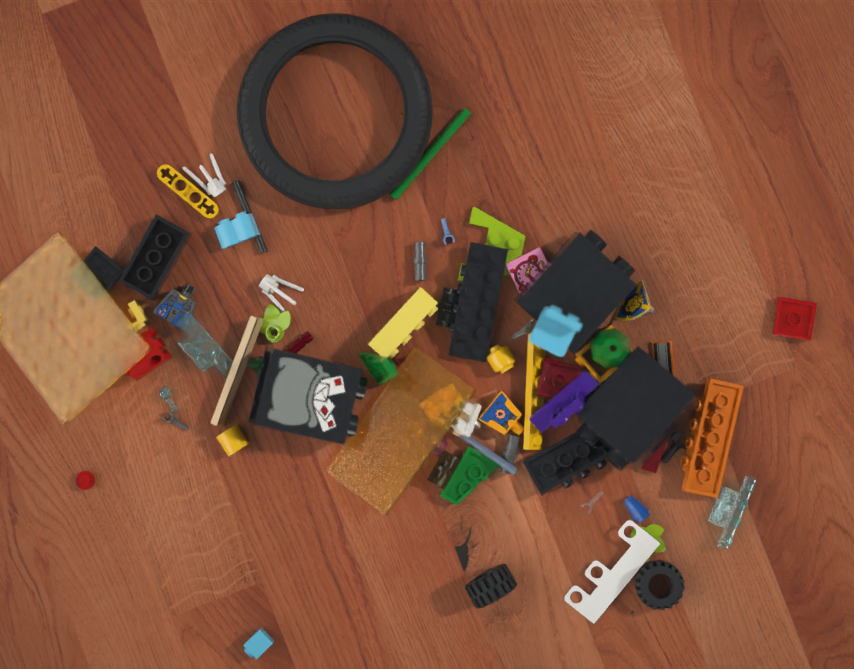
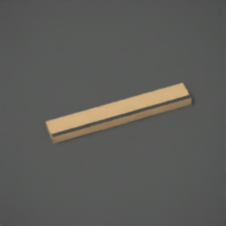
M250 316L211 419V424L224 427L264 319Z

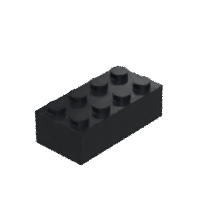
M156 214L118 282L155 301L192 234Z

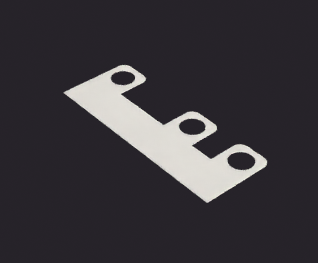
M631 520L626 521L618 531V535L631 546L611 571L599 561H593L585 571L586 577L598 585L593 593L588 595L580 587L573 586L564 597L569 605L593 624L660 545L657 540ZM627 526H633L636 529V535L633 538H627L624 535V529ZM599 566L602 568L603 575L600 578L592 577L591 569L593 567ZM574 591L580 592L582 594V601L573 603L570 600L571 593Z

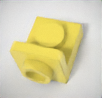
M134 300L128 304L130 307L128 311L133 319L136 318L137 321L129 325L128 328L130 330L135 328L138 331L146 326L145 322L149 319L138 300Z

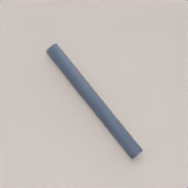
M457 436L514 475L517 472L518 468L471 436Z

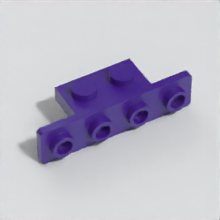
M584 371L530 417V421L541 432L551 425L554 428L558 425H564L569 420L571 414L578 413L584 407V397L598 386V382L587 371Z

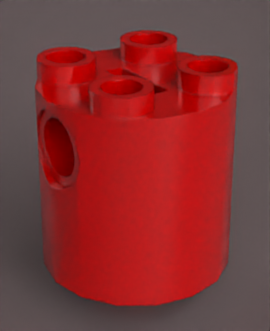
M152 326L116 349L119 357L116 365L124 376L133 377L138 381L172 358L169 351L164 349L166 344L162 338H156L157 333Z

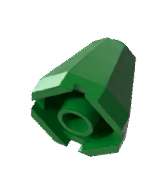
M616 328L599 331L590 343L592 359L605 369L619 367L631 354L629 337ZM610 345L615 346L616 350L614 352L609 350Z

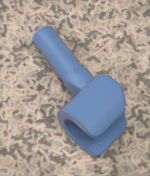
M443 218L441 219L444 230L443 242L447 245L445 239L450 236L454 243L455 238L450 234L446 219Z

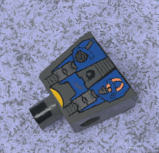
M186 283L181 292L172 289L154 309L153 313L182 331H186L197 306V302L191 299L196 288Z

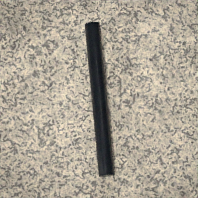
M233 182L232 185L243 211H246V214L252 213L240 182ZM260 233L259 236L254 238L260 253L263 254L268 252Z

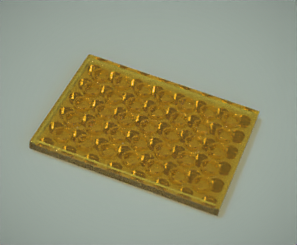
M57 232L0 282V342L62 424L69 422L151 351L148 344L60 232Z

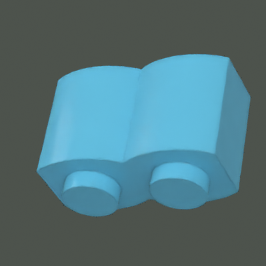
M246 211L236 214V219L230 221L227 218L218 222L219 225L214 227L222 249L232 247L260 235L252 213L246 214Z

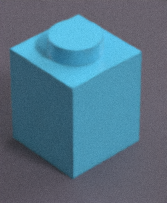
M261 627L243 645L245 647L244 651L249 657L258 659L274 643V640Z

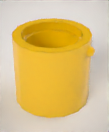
M238 424L216 437L228 457L249 444Z

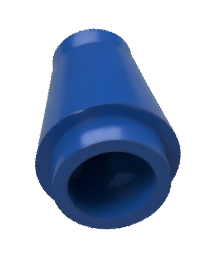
M632 495L623 502L634 522L637 521L638 524L651 515L648 512L649 509Z

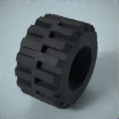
M654 560L649 564L643 565L644 567L640 568L635 578V589L640 600L654 610L670 609L672 605L678 604V600L682 598L683 590H685L684 578L680 571L671 563L663 560ZM657 574L666 575L671 582L669 591L662 596L653 595L648 587L650 579Z
M500 564L471 580L464 589L477 609L486 607L506 596L518 584L508 566Z

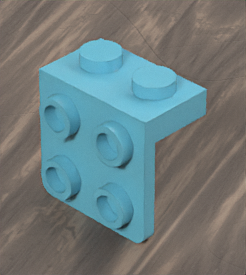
M553 305L550 308L545 306L529 337V341L559 357H563L576 330L580 331L583 324L578 323L579 318L571 314L568 317L562 315V310Z

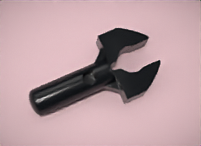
M683 431L676 432L671 436L673 445L662 456L661 461L663 463H667L678 449H687L685 442L678 444L679 437L684 433Z

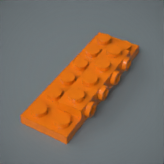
M707 378L703 396H699V399H697L698 406L694 409L696 410L695 416L689 423L691 433L690 437H687L685 440L686 455L681 458L682 471H685L682 491L714 498L719 497L744 386Z

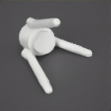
M211 153L210 158L219 181L217 178L212 179L203 165H200L199 168L209 181L207 183L208 187L185 166L183 170L208 195L212 194L215 198L226 190L224 186L226 182L222 178L214 155Z
M267 274L259 284V287L263 289L262 292L282 312L285 309L273 297L272 294L274 292L293 305H296V301L278 289V283L301 292L304 291V288L282 280L275 275L271 277Z

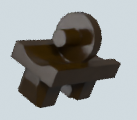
M444 450L427 480L444 489L461 459Z

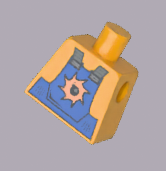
M502 391L499 392L478 418L481 422L504 435L511 430L519 436L524 430V426L517 421L522 414Z

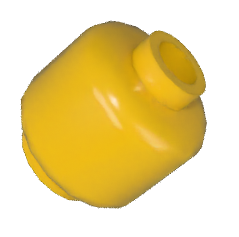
M498 344L489 350L491 353L487 356V360L494 372L502 374L514 367L513 363L516 359L508 346L500 347Z

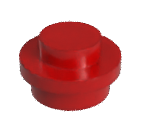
M82 471L76 476V484L80 489L88 490L94 486L95 477L89 471Z

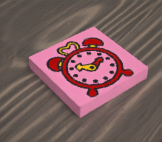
M540 247L506 263V267L519 293L547 263Z

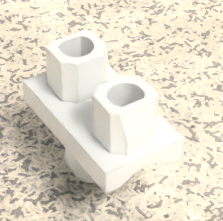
M466 401L459 402L457 408L461 412L460 417L452 419L450 424L454 429V435L470 437L474 428L480 429L481 423L477 421L482 407L480 404Z

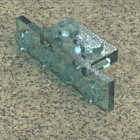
M189 311L185 312L177 322V325L187 336L182 338L178 345L202 372L215 366L227 379L233 361Z
M746 475L739 493L722 486L719 497L708 519V522L724 528L717 543L718 547L727 550L732 544L735 529L739 527L741 522L740 517L748 506L750 493L755 489V478Z

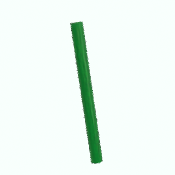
M465 107L421 157L411 174L389 194L397 201L471 115L470 111Z

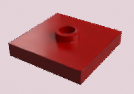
M778 297L772 335L811 341L817 303Z

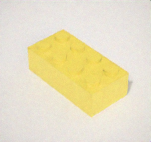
M420 287L368 345L380 356L392 359L399 352L397 347L401 343L405 345L412 338L410 333L414 329L418 331L425 324L423 319L427 315L431 317L438 310L436 307L438 303Z

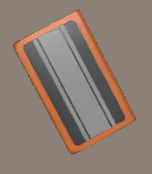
M672 340L651 342L653 359L675 377Z

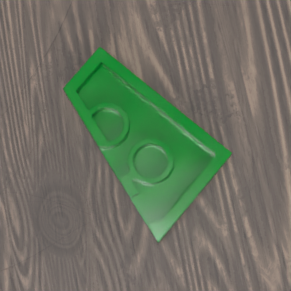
M366 351L358 355L378 386L383 385L398 375L395 364L389 361L388 358Z
M470 446L466 447L452 476L439 494L455 505H458L477 485L488 478L495 469L500 467V465Z

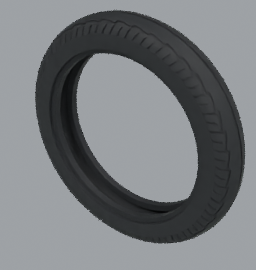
M330 13L310 16L289 24L271 36L250 61L242 78L237 99L239 135L244 150L256 171L270 186L289 199L321 209L336 210L359 207L376 201L393 191L411 174L420 161L427 146L432 127L433 104L426 74L415 54L405 42L386 27L372 20L350 14ZM323 44H348L372 53L393 73L403 95L404 120L401 133L394 148L375 168L350 179L323 180L296 170L278 153L270 138L267 127L266 105L268 94L280 70L299 53Z

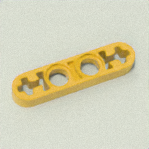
M161 165L158 168V178L203 216L212 219L218 215V205L173 167ZM169 168V174L175 177V174L178 175L171 185L169 184L172 181L168 177L162 178L163 173L161 171L163 169L168 170ZM179 180H183L186 183V188L183 191H178L175 187L176 182ZM194 192H198L201 196V200L198 203H192L190 200V196ZM205 198L208 200L205 204L210 207L214 205V214L209 213L207 215V209L203 206L201 209L198 208V206L203 204Z

